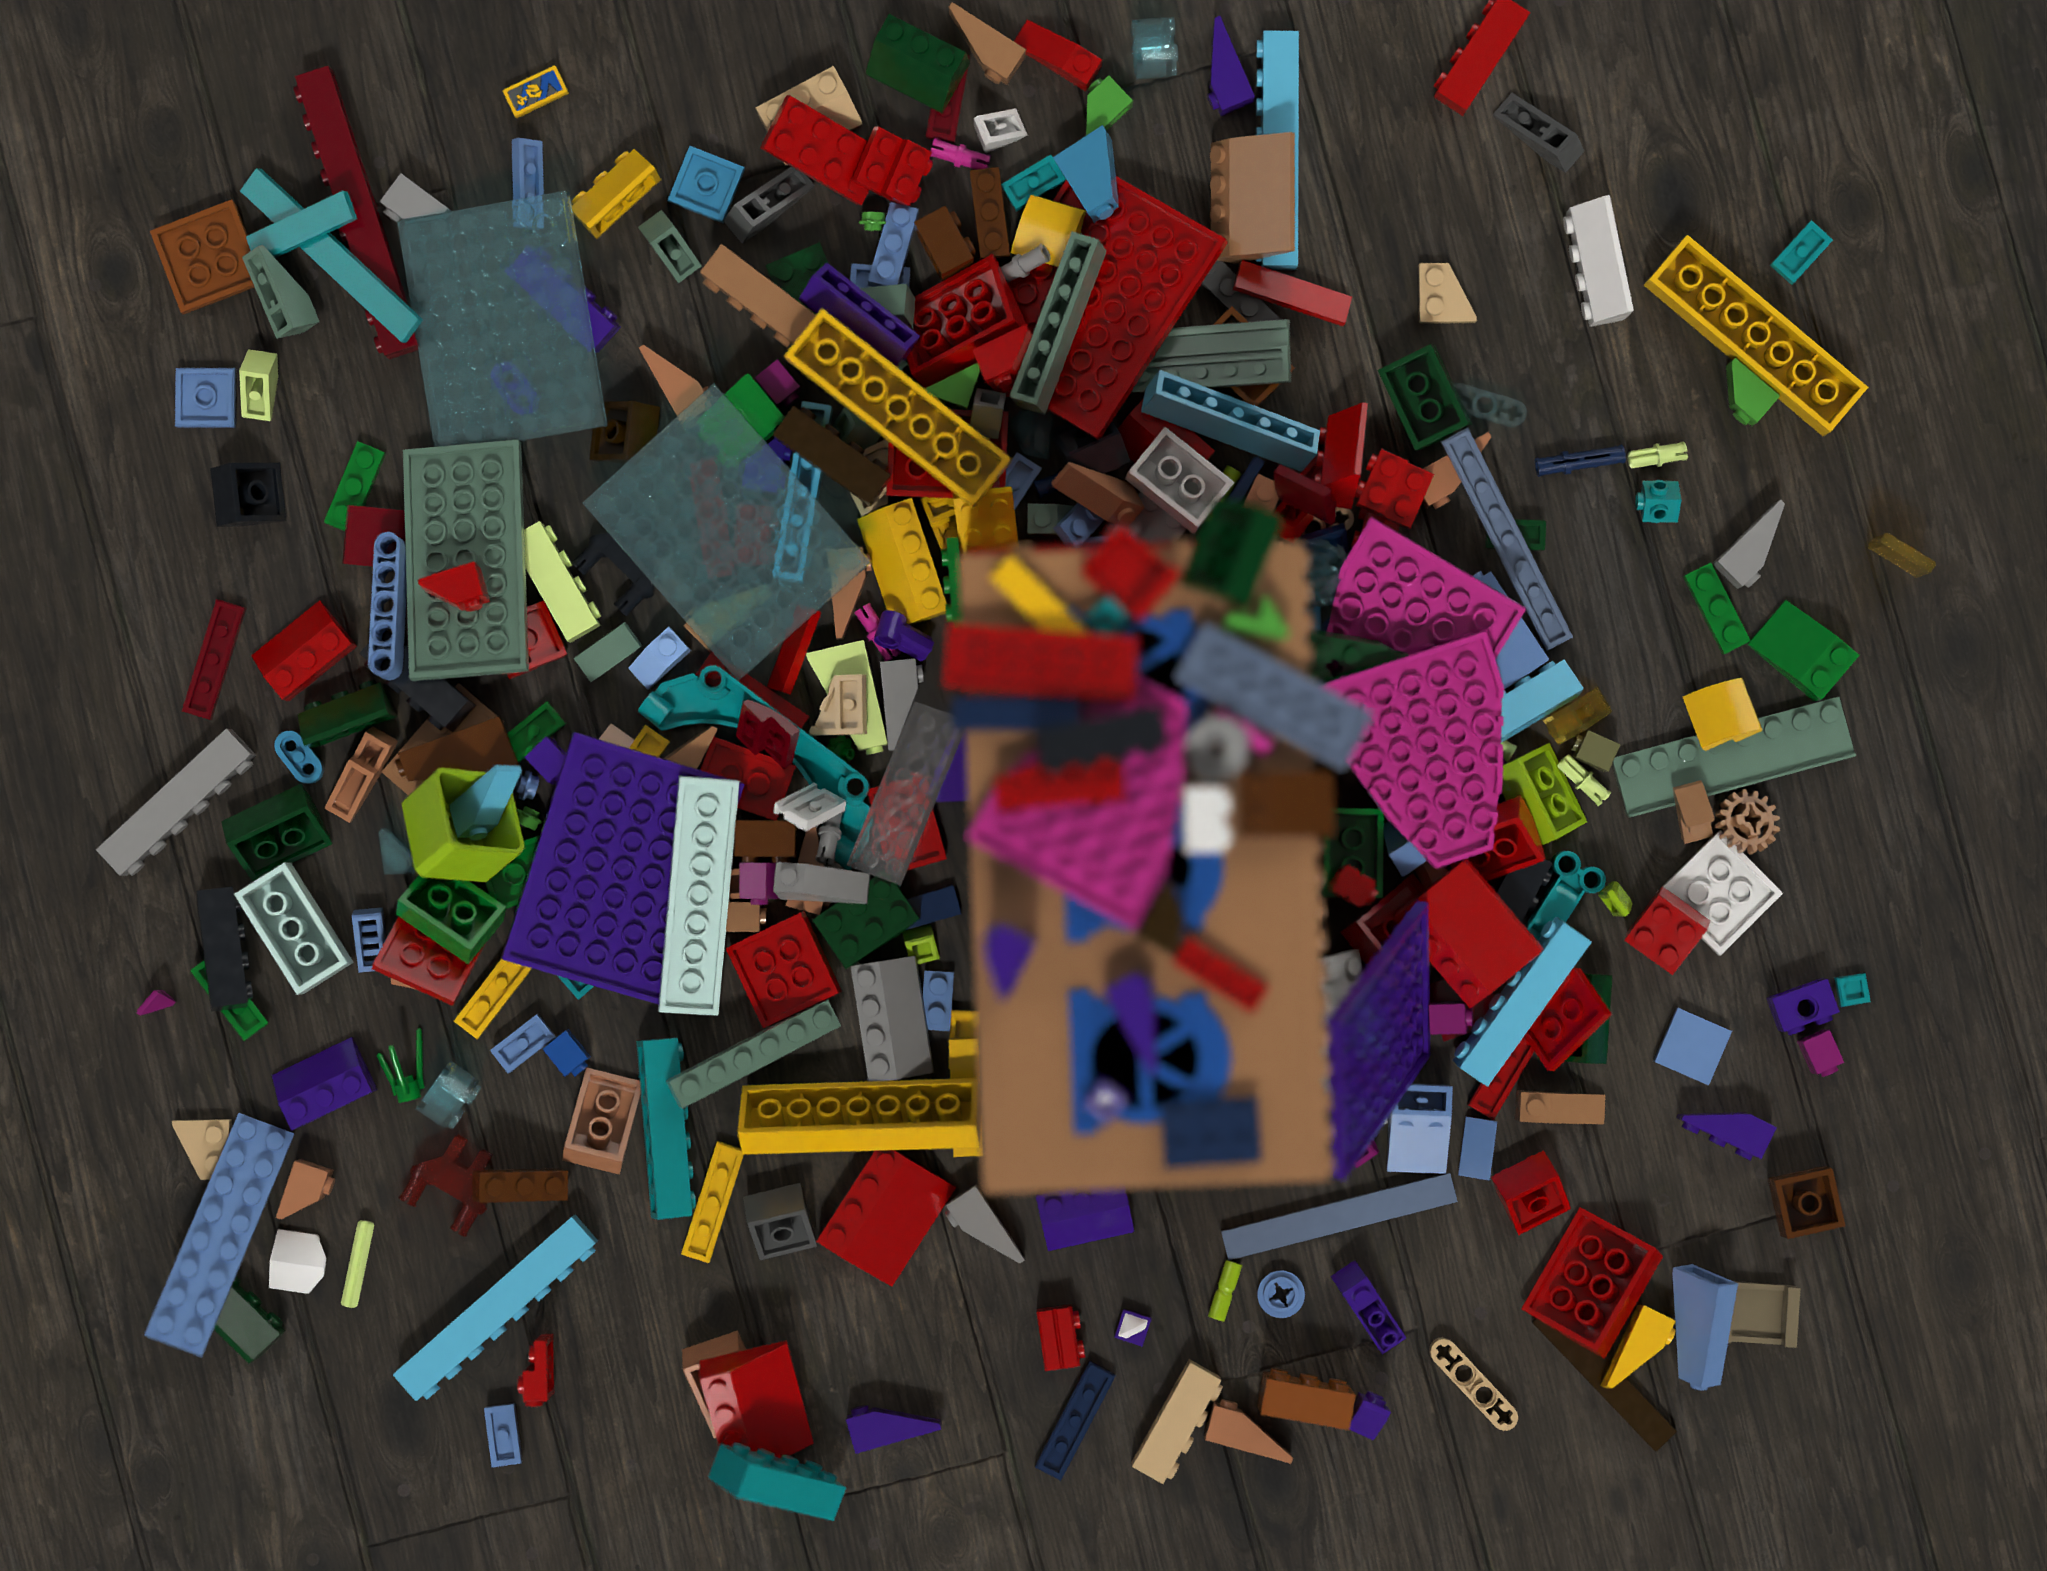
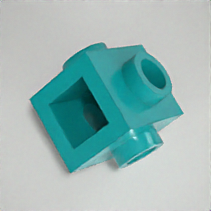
M1655 480L1642 482L1641 492H1637L1635 497V508L1641 511L1642 522L1678 523L1682 500L1678 481Z

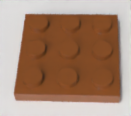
M231 199L150 230L178 307L183 315L254 288V284L242 259L244 255L250 252L246 240L248 235L234 200Z

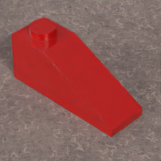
M1029 20L1026 21L1014 40L1015 43L1026 49V55L1085 92L1102 67V59L1077 43Z

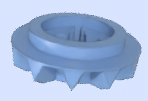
M1280 1270L1270 1272L1261 1280L1257 1296L1261 1308L1267 1314L1276 1318H1287L1297 1313L1302 1307L1305 1291L1302 1282L1296 1275ZM1275 1283L1282 1289L1293 1288L1285 1295L1287 1299L1286 1306L1279 1298L1269 1300L1276 1293Z

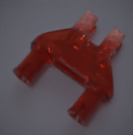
M458 1134L453 1138L443 1156L411 1167L410 1174L412 1177L399 1196V1199L405 1202L411 1195L407 1204L415 1207L427 1184L434 1185L461 1201L463 1207L450 1226V1229L456 1232L464 1222L458 1234L466 1237L478 1214L482 1215L487 1210V1203H479L472 1200V1170H485L493 1154L482 1149L477 1154L470 1168L463 1165L457 1160L469 1140Z

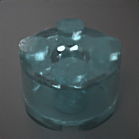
M1174 17L1136 19L1131 21V37L1135 36L1133 38L1132 56L1136 79L1177 75L1178 49L1177 44H1174L1173 37L1175 35Z
M1316 539L1304 542L1303 550H1309L1310 562L1309 569L1304 573V582H1310L1311 600L1306 603V609L1332 605L1337 586L1342 580L1338 578L1339 572L1347 559V554L1340 545L1337 544V547L1330 545L1328 540Z
M450 1060L446 1066L450 1071L445 1068L442 1070L422 1099L425 1105L420 1102L416 1107V1110L444 1129L447 1126L451 1129L455 1127L464 1113V1110L461 1109L463 1104L466 1102L470 1105L482 1088L478 1085L480 1080Z

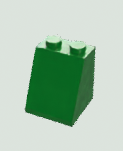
M747 373L696 421L700 427L696 433L706 445L712 442L719 450L715 456L725 468L731 465L734 470H737L747 461V457L774 439L773 434L785 417L750 374Z

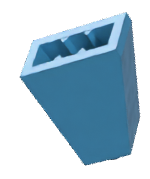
M1102 125L1053 157L1094 223L1110 217L1114 210L1119 207L1112 139Z

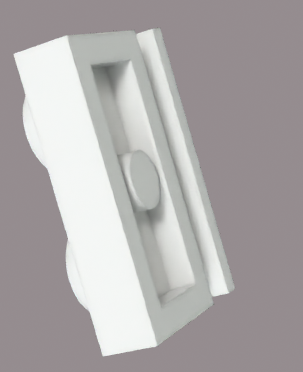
M812 783L775 802L774 813L784 814V819L793 823L796 827L808 831L845 811L846 800L825 788L820 790L817 788L818 784Z

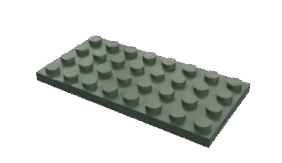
M517 439L403 450L409 679L411 681L528 672L521 442ZM474 561L482 570L490 602L482 604L483 607L476 611H462L427 593L419 586L417 579Z

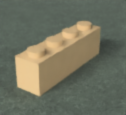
M1190 1359L1187 1361L1131 1462L1133 1468L1164 1484L1166 1478L1171 1480L1179 1467L1176 1461L1180 1453L1186 1454L1194 1440L1190 1435L1195 1426L1200 1428L1208 1415L1205 1409L1209 1401L1215 1402L1223 1388L1220 1385V1376Z

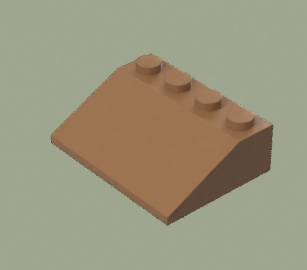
M1284 132L1236 137L1211 143V230L1228 241L1217 261L1239 264L1242 260L1248 262L1294 252L1295 133Z

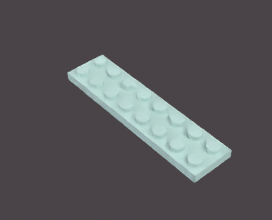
M690 776L678 777L658 1005L659 1012L718 1016L739 791L738 780Z

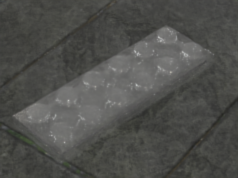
M914 701L847 865L849 867L901 886L964 734V731H953L951 729L952 714Z

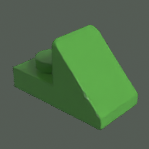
M1265 595L1260 597L1256 619L1252 618L1251 612L1233 610V614L1228 613L1224 617L1222 627L1223 630L1281 641L1288 639L1290 633Z

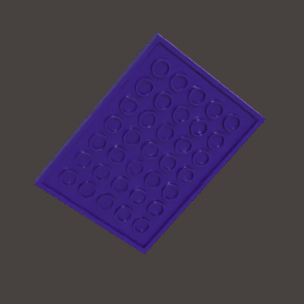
M573 731L501 959L659 1005L678 777L729 778ZM739 782L737 806L745 785L742 782Z
M1417 901L1411 910L1405 913L1399 926H1395L1393 934L1388 940L1384 941L1382 949L1377 955L1373 956L1370 965L1366 970L1362 971L1355 985H1351L1344 1000H1340L1337 1009L1332 1015L1328 1016L1326 1026H1328L1329 1045L1326 1057L1330 1060V1077H1327V1086L1331 1088L1332 1107L1328 1109V1112L1331 1113L1333 1127L1331 1154L1334 1156L1333 1178L1345 1181L1430 1058L1428 903Z

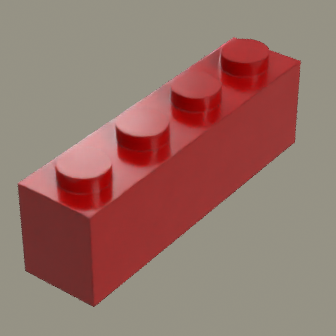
M1489 0L1482 11V14L1486 17L1480 25L1474 23L1465 37L1470 40L1464 50L1459 47L1451 58L1450 63L1454 66L1448 74L1443 71L1434 84V87L1438 89L1434 98L1464 116L1531 12L1512 0Z

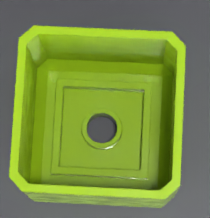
M438 768L401 803L414 868L417 874L428 878L487 882L517 857L525 847L513 792L498 825L487 833V837L476 841L470 838H457L449 805L484 776L486 772Z

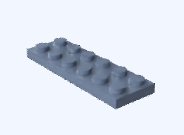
M1206 622L1203 623L1174 680L1340 770H1344L1373 716L1372 712Z

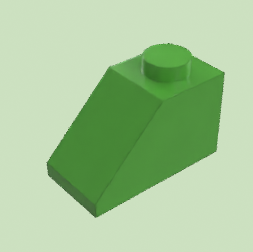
M1109 75L1104 80L1098 78L1088 88L1090 93L1087 95L1086 135L1102 125L1107 131L1132 108L1133 100Z
M1734 358L1726 366L1729 407L1734 411L1733 416L1744 425L1750 424L1753 426L1758 423L1780 395L1737 358Z

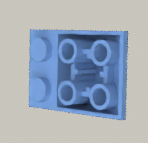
M1413 1083L1410 1085L1388 1117L1387 1172L1446 1174L1452 1118V1086Z

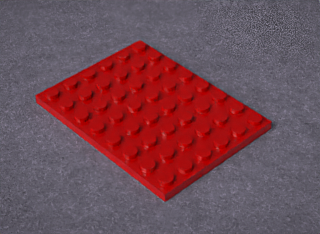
M1117 176L1119 207L1114 210L1113 214L1104 220H1098L1094 223L1087 211L1085 213L1080 234L1099 239L1107 252L1047 409L1096 440L1103 436L1228 244L1226 238ZM1066 179L1053 201L1085 210ZM1046 263L1031 270L1030 275L1024 278L1018 277L1008 283L1023 314L1025 323L1033 333L1058 267Z

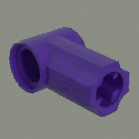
M892 610L882 612L874 636L875 643L886 649H898L920 662L925 660L934 645L932 637L907 624V618L901 613Z

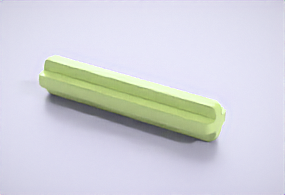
M360 1220L357 1223L341 1305L345 1307L355 1308L358 1306L374 1230V1223L370 1221Z

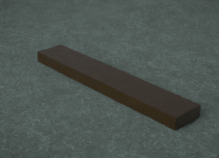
M1536 1318L1532 1321L1535 1327L1655 1452L1677 1432L1626 1378L1612 1389L1600 1386L1611 1364L1606 1357L1604 1359Z

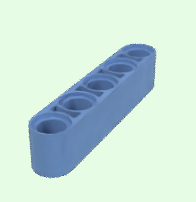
M391 532L380 534L374 544L368 655L370 670L385 680H394L402 673L407 597L406 545L404 540ZM396 542L395 551L387 554L388 545ZM391 571H395L393 581L385 583L386 575ZM393 600V608L389 612L384 613L386 602ZM391 629V638L388 641L383 642V633L386 630ZM390 658L389 668L381 671L383 660Z

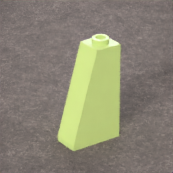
M856 641L806 653L807 659L827 695L834 675H866L867 734L850 736L858 750H865L866 755L883 752V746L888 745V740L865 641Z

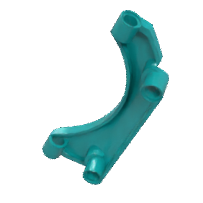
M713 665L705 667L699 677L691 673L661 683L655 692L652 691L637 711L662 731L695 724H715L737 728L742 704L746 700L762 704L782 715L723 669ZM713 671L719 672L722 677L720 685L715 688L709 687L706 683L707 675ZM795 725L800 730L793 764L800 770L809 785L816 783L818 784V789L825 788L846 800V808L842 813L840 824L842 835L841 839L837 841L834 858L837 864L850 871L871 842L870 806L863 802L869 793V782L862 774ZM856 778L863 781L864 790L861 794L852 795L849 793L848 784L852 779Z

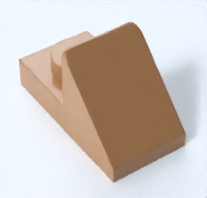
M1699 780L1673 787L1683 842L1687 844L1713 837L1711 822L1715 821L1703 782Z

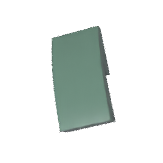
M624 622L573 659L589 681L592 682L639 649L642 644L626 622Z

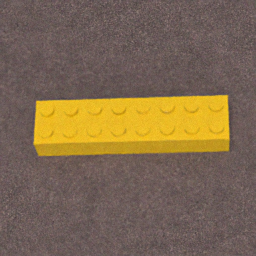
M1686 235L1644 284L1648 290L1731 360L1737 358L1780 395L1778 399L1822 436L1830 433L1868 388L1867 385L1689 235Z
M823 309L820 310L785 354V358L789 363L973 509L1011 463L1009 456Z
M979 1079L742 1085L738 1123V1137L742 1154L980 1147L981 1128Z

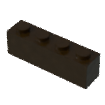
M793 406L774 432V439L871 507L891 480V475L887 473L890 468L877 458L872 462L863 456L865 450L853 441L846 444L839 439L841 433L831 425L826 424L823 427L814 420L817 416L807 408L802 406L799 410Z

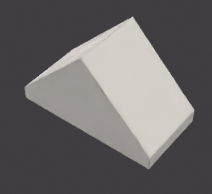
M1016 108L979 115L974 118V127L985 153L1027 136Z

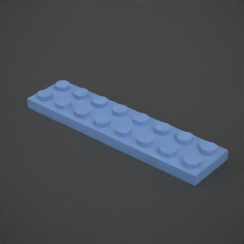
M238 1113L145 1332L146 1337L194 1355L203 1356L290 1148L294 1133Z

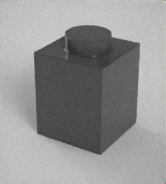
M980 388L976 390L970 426L985 438L998 439L1006 393Z

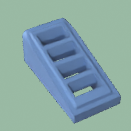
M383 908L354 910L352 913V924L358 973L375 971L372 969V964L375 960L364 961V956L378 955L386 940ZM376 920L375 924L361 925V921ZM377 931L378 933L377 936L362 937V932ZM379 943V948L363 949L365 944Z

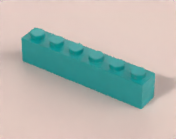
M678 1038L636 1041L651 1218L660 1220L692 1216V1209L696 1206L694 1191H690L689 1180L693 1178V1166L691 1161H688L687 1150L691 1148L690 1134L685 1131V1120L688 1119V1106L682 1109L677 1105L665 1081L681 1073L680 1061H683V1047L681 1043H678Z

